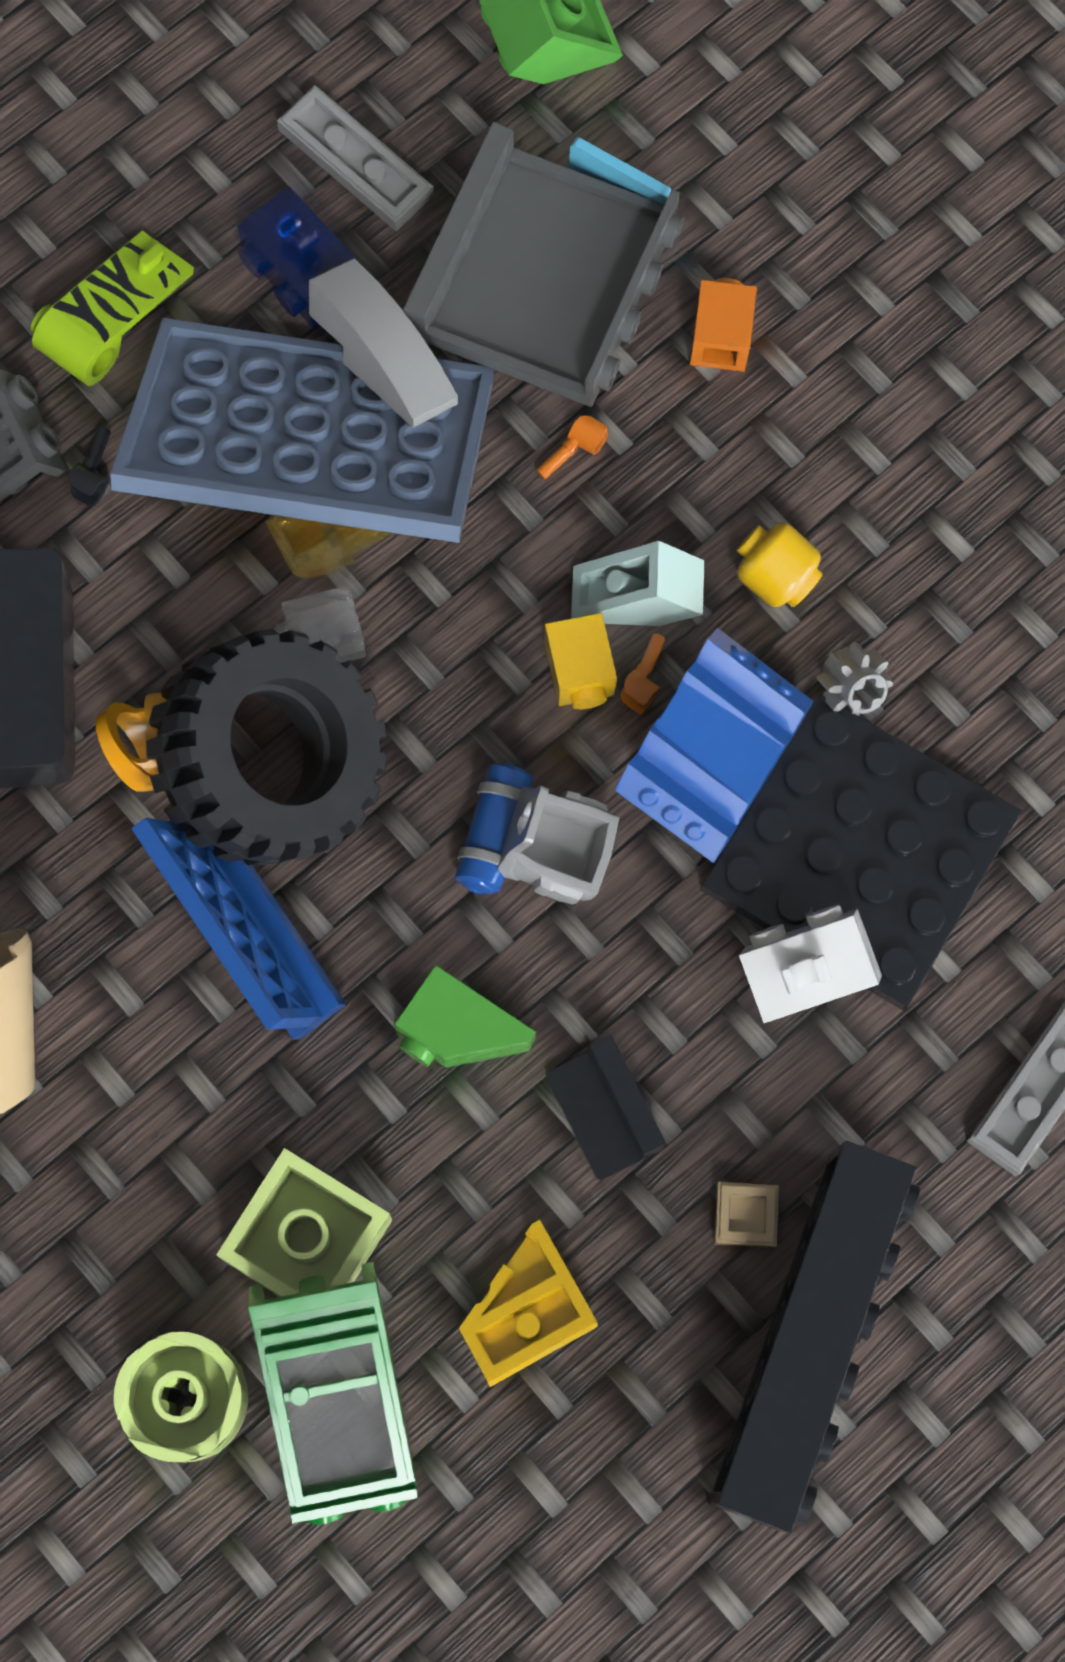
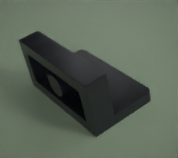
M611 1034L589 1044L587 1053L547 1073V1082L597 1180H604L663 1150L666 1142Z

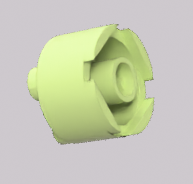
M170 1332L148 1341L126 1359L118 1374L114 1388V1408L126 1436L142 1453L167 1462L187 1463L200 1461L218 1454L239 1432L248 1408L247 1381L241 1365L228 1350L218 1343L195 1333ZM185 1380H189V1391L197 1395L194 1407H184L181 1415L178 1416L176 1415L177 1404L168 1401V1394L171 1388L176 1390L182 1389Z

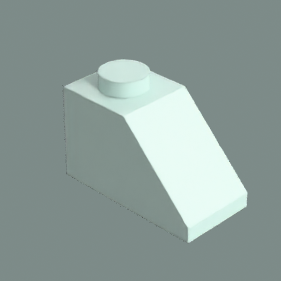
M656 541L574 565L571 619L602 613L604 624L662 626L703 615L704 560L661 541Z

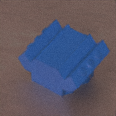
M716 628L707 638L696 661L686 671L677 687L675 695L660 719H657L649 730L638 753L628 763L615 791L714 863L732 835L735 834L814 701L719 628Z

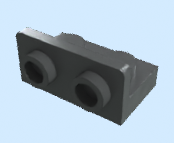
M0 370V501L40 472L58 477L67 470L59 453L61 443L55 432L45 424L36 405L39 402V398L34 387L23 376Z

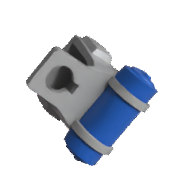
M500 763L488 765L484 782H481L478 788L477 796L479 797L464 847L460 848L458 854L459 864L455 874V881L459 882L470 892L492 894L500 892L505 878L530 883L533 885V892L560 902L576 904L579 900H592L598 894L611 859L620 817L609 813L606 804L581 796L580 793L564 791L561 796L548 794L549 788L541 785L534 789L532 788L533 777L527 771L513 764Z

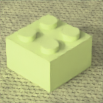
M284 1148L216 1255L230 1266L262 1284V1286L280 1297L299 1293V1282L311 1276H323L326 1287L355 1282L362 1270L361 1264H365L391 1224L392 1218L389 1212Z

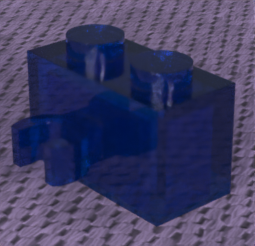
M288 186L237 225L242 247L238 254L246 268L256 278L259 279L264 275L276 288L274 294L289 315L296 317L300 314L314 328L319 323L309 315V280L354 258L357 260V258Z

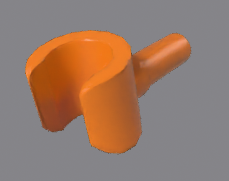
M584 415L579 417L571 427L567 440L536 468V471L545 480L568 458L573 456L579 447L595 456L609 436L607 426L591 416Z
M660 634L652 635L640 664L637 665L636 670L634 669L627 676L624 688L620 694L621 701L640 715L650 707L661 689L648 679L666 641L665 637Z

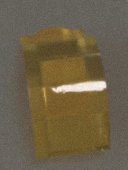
M276 516L266 522L291 572L301 578L318 577L356 562L352 555L392 534L390 532L284 516Z

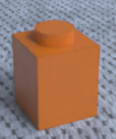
M719 278L714 281L701 280L690 358L691 366L745 372L751 345L757 292L756 286L744 285L742 282L732 278Z

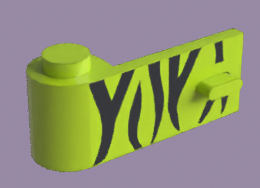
M141 231L53 306L48 304L38 311L31 323V332L33 333L32 345L87 386L95 385L104 378L114 365L120 352L122 335L193 275L194 267L147 233Z

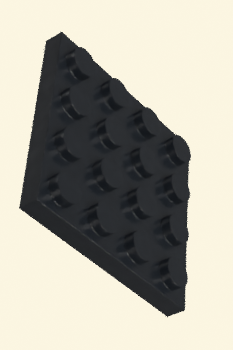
M819 694L703 884L701 891L765 929L783 924L786 933L808 926L806 916L821 909L840 904L843 913L858 909L882 974L879 985L867 989L905 1011L915 997L1022 810L860 716L852 714L846 708L834 712L825 702L826 697Z

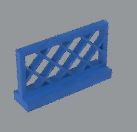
M144 818L131 828L267 1030L286 1029L293 1040L302 1039L347 1005L252 865H246L243 860L228 862L215 857L212 851L214 845L203 848L197 847L186 838V832L190 827L185 823L173 825L171 821Z

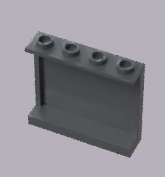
M493 122L405 304L403 312L427 344L592 407L599 390L602 389L608 392L613 385L620 365V359L615 358L621 342L630 344L636 334L642 316V311L637 310V306L642 295L652 296L658 285L663 270V264L659 263L658 260L664 247L673 249L677 243L684 223V217L677 215L680 192L672 189L665 205L516 149L514 148V129Z

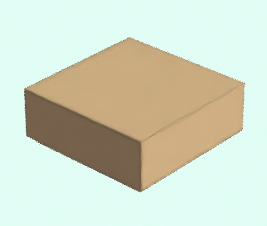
M718 1182L716 1185L714 1245L776 1248L779 1185Z

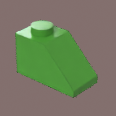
M436 965L395 1023L396 1034L403 1039L399 1048L427 1067L433 1060L447 1068L529 1052L536 1038L534 1030Z

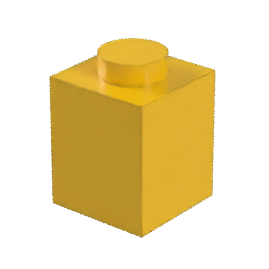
M602 613L545 624L544 646L558 707L572 704L574 709H590L604 704L607 701L606 697L614 696L617 676Z

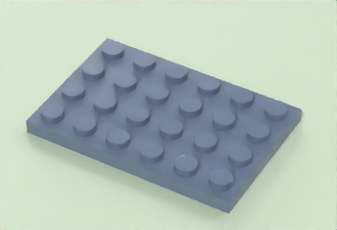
M162 318L110 473L112 491L459 543L491 396L494 369L482 365L437 359L458 395V405L412 428L410 424L343 364V346L341 344Z

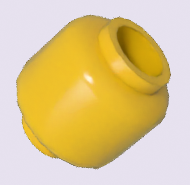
M786 522L775 524L768 531L760 525L756 526L736 550L744 557L738 566V579L770 607H780L786 603L792 608L795 607L808 595L823 575L818 569L821 559L819 550Z

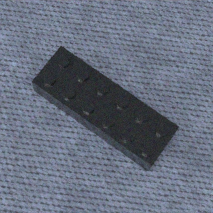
M847 1140L829 1155L708 1504L781 1532L792 1533L795 1523L803 1525L807 1523L818 1490L817 1487L809 1485V1481L815 1464L819 1461L825 1463L828 1461L838 1434L839 1426L830 1423L835 1405L840 1400L848 1401L858 1376L859 1365L850 1362L856 1344H859L861 1339L868 1341L879 1314L880 1305L871 1302L876 1285L878 1286L882 1279L889 1280L898 1259L900 1245L891 1242L894 1232L900 1226L902 1220L909 1221L919 1197L920 1186L912 1184L916 1166Z

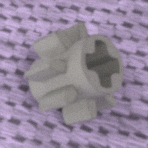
M853 642L850 648L839 649L834 653L831 652L824 663L822 673L817 675V680L826 689L823 694L826 697L825 702L834 712L846 708L852 714L858 716L860 713H869L879 708L887 696L888 688L893 686V681L883 672L889 663L875 649L866 652L857 642Z

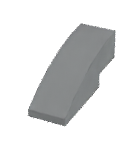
M355 258L309 280V315L343 346V364L410 424L412 428L458 405L456 391L421 334L382 285Z

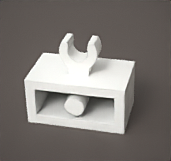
M840 904L807 915L808 926L786 933L784 925L779 924L749 936L752 945L745 947L739 957L763 1023L879 985L882 974L858 909L843 913Z

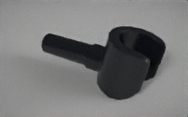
M104 427L97 429L88 455L84 458L83 463L74 465L69 473L72 496L91 507L98 504L108 485L107 477L96 472L111 435V431Z

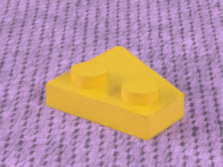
M540 1220L531 1224L525 1233L526 1238L509 1263L507 1265L503 1264L490 1283L488 1293L480 1303L475 1304L459 1327L465 1342L490 1387L598 1327L597 1320Z

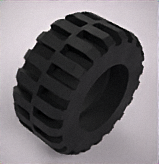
M274 629L257 630L245 636L240 635L190 658L182 664V672L171 676L161 689L162 697L167 701L153 706L149 719V725L158 729L157 737L146 740L147 759H156L159 773L150 776L155 794L165 791L170 804L164 808V812L173 825L185 822L190 827L186 832V838L199 848L214 845L212 851L217 858L228 862L243 860L246 865H268L312 856L313 853L327 851L342 843L344 834L353 833L366 820V813L362 810L363 808L375 806L381 792V785L374 783L375 778L386 773L388 758L386 753H380L379 742L380 740L387 739L384 721H376L372 707L379 703L371 688L363 690L357 682L362 675L350 660L343 663L336 661L335 658L338 654L336 648L322 640L309 645L310 638L306 633L293 630L278 634ZM250 694L266 698L279 706L292 720L301 739L303 748L302 775L292 796L282 804L270 801L253 790L240 774L233 758L230 736L233 717L243 698Z

